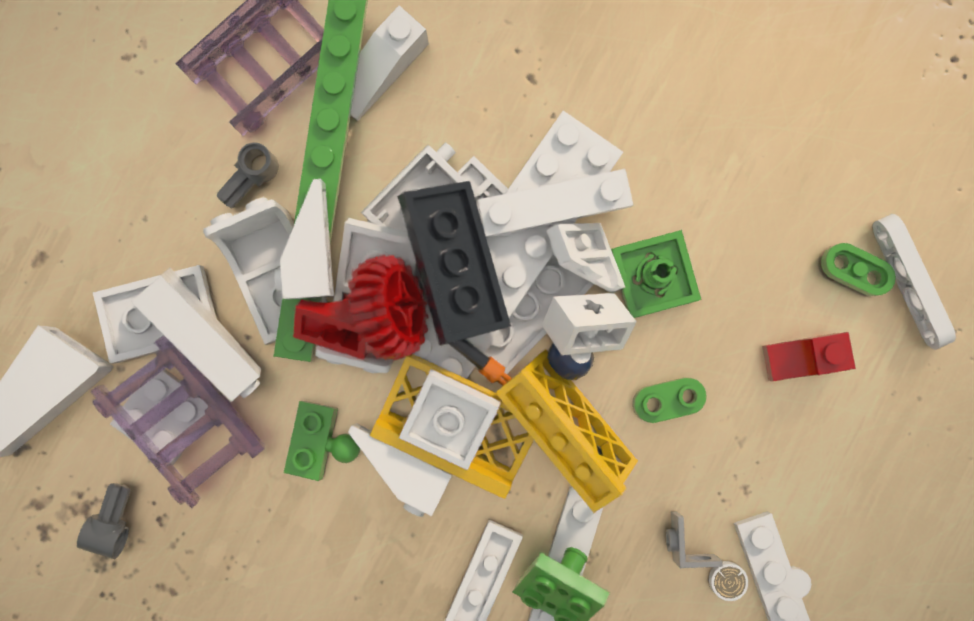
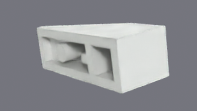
M400 5L376 29L360 52L351 116L357 121L429 45L426 29Z
M313 179L280 258V269H275L276 291L282 292L283 299L334 296L326 184L321 179Z
M357 423L351 425L348 433L397 499L405 503L403 508L419 517H423L425 513L432 516L452 474L369 436L371 430Z

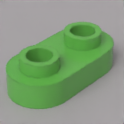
M840 243L831 246L822 255L821 266L829 278L864 295H883L889 292L895 284V271L888 262L851 244ZM836 257H840L843 260V267L841 269L835 266L834 261ZM869 272L873 273L876 278L873 285L867 280Z
M680 378L646 386L635 394L632 403L633 410L641 420L649 423L691 415L700 411L705 405L706 391L699 381L692 378ZM687 389L694 393V399L690 403H686L683 400V393ZM651 398H656L659 402V407L656 411L651 412L647 408V402Z

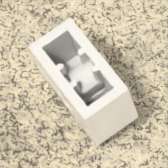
M615 293L556 296L551 301L542 322V327L561 355L622 350L636 324V320Z

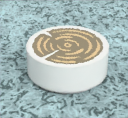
M723 561V567H713L709 573L710 588L722 600L735 601L746 593L748 577L745 571L737 564Z

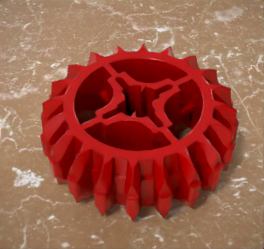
M382 255L367 259L365 262L360 263L357 269L352 270V280L348 281L351 293L346 298L351 306V310L348 313L352 315L354 321L352 328H356L359 333L358 341L365 342L367 353H373L376 359L384 358L385 360L392 359L394 361L403 359L405 356H410L412 353L420 350V345L425 343L424 334L428 332L426 320L429 319V315L426 313L425 305L427 302L423 298L424 289H420L418 284V276L412 274L411 266L405 265L402 258H395L393 255Z

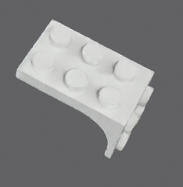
M259 198L249 202L245 206L246 210L236 215L226 213L213 218L210 221L211 226L203 229L206 238L212 240L219 247L228 261L265 345L276 342L282 304V292L276 291L274 273L275 269H280V258L294 223L289 211L275 200ZM322 297V302H328L327 298Z
M348 218L344 226L333 302L347 299L346 296L351 293L348 281L352 280V270L357 269L360 263L370 258L382 255H393L395 258H402L405 265L411 266L412 274L415 276L417 264L408 232ZM318 345L316 347L315 355L318 358L325 359L332 364H346L359 367L369 373H388L393 364L392 359H376L373 353H368L366 358L362 360Z

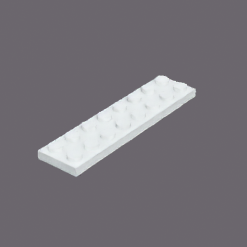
M562 111L505 194L610 172L623 154V151L565 111ZM577 219L486 238L509 317L553 255L547 230L557 224H574ZM427 305L426 313L429 315V319L426 320L428 332L424 334L425 343L420 345L418 352L412 354L467 379L476 366L449 344L439 346ZM500 330L471 337L467 340L485 354Z

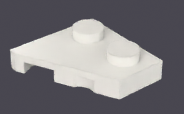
M601 223L557 224L547 230L552 252L560 266L610 293L625 288Z

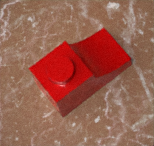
M301 299L295 306L293 338L362 360L368 355L365 349V342L358 341L359 333L356 328H352L354 321L352 315L348 313L351 310V306L347 299L336 302H314Z
M849 332L832 333L762 346L769 381L824 375L856 369Z

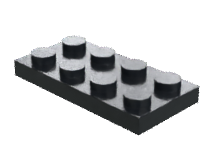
M470 181L405 191L398 195L439 346L511 327Z

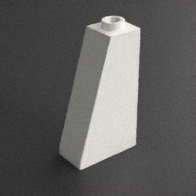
M171 268L167 269L131 301L231 402L239 395L246 398L259 386L260 382L257 379L260 377L261 368Z
M38 325L0 380V457L12 455L110 373L114 366L56 327Z

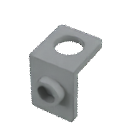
M677 511L671 512V529L666 530V545L668 551L672 552L673 561L679 568L723 567L722 560L715 554L685 555L684 518Z

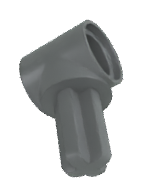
M254 142L243 146L239 151L238 161L234 164L238 170L218 191L217 197L227 207L234 208L254 184L260 187L264 182H268L276 176L279 168L276 157L260 143ZM260 155L266 156L265 165L259 170H252L251 164L253 159Z
M111 483L108 486L99 514L90 516L83 524L78 535L77 548L114 560L118 558L129 534V528L125 526L126 522L121 520L130 494V488L118 483Z

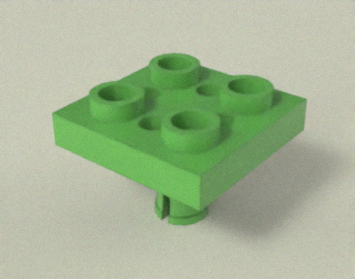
M682 230L611 249L625 288L621 289L625 307L633 318L701 300ZM647 253H651L647 258H645V255ZM634 275H636V282H640V280L642 279V283L640 285H636L633 283ZM662 288V290L658 291V295L664 294V296L661 298L655 295L656 289Z
M568 547L565 550L561 563L541 552L519 578L512 592L521 597L524 604L534 609L543 610L553 616L555 621H589L605 606L610 592L580 575L588 558L581 550Z

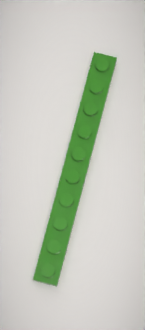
M328 0L294 224L313 179H321L326 184L330 245L368 0ZM322 297L282 298L273 357L307 362L313 361L315 344L293 338L295 306L301 299L322 302Z

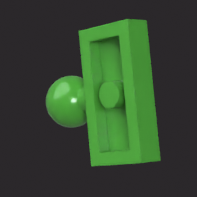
M299 401L284 473L320 481L323 480L328 452L332 453V456L341 463H350L358 457L360 448L350 434H341L336 438H332L338 408Z

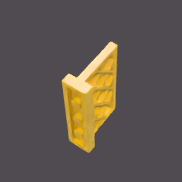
M545 349L495 393L592 512L595 513L624 493L626 489L624 482L638 460L573 381L565 380L554 371L547 358L548 351ZM544 368L548 371L550 376L545 374ZM549 388L554 390L556 398L550 395ZM567 396L571 399L574 405L568 402ZM573 417L578 419L579 427L574 424ZM591 425L594 427L597 434L592 432ZM597 446L601 447L603 456L598 454ZM615 454L622 461V463L616 461Z
M414 354L405 357L381 413L369 435L503 499H506L512 482L534 441L528 432L513 436L507 420L516 417L495 392ZM410 366L424 371L426 376H428L431 369L500 401V406L497 410L498 415L494 416L490 425L501 422L507 438L489 443L485 435L481 442L482 446H479L468 470L400 439L399 436L408 417H402L391 412L392 405L396 401L408 398L413 408L417 400L415 395H418L423 387L420 386L412 389L407 377ZM403 385L405 391L398 393L401 386ZM523 442L520 449H518L517 443ZM510 446L515 459L511 466L508 467L496 461L492 451Z

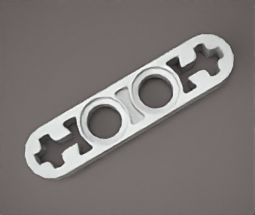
M890 214L873 223L875 238L886 261L895 271V281L922 338L934 350L954 342L956 334L953 325L904 222L896 214Z

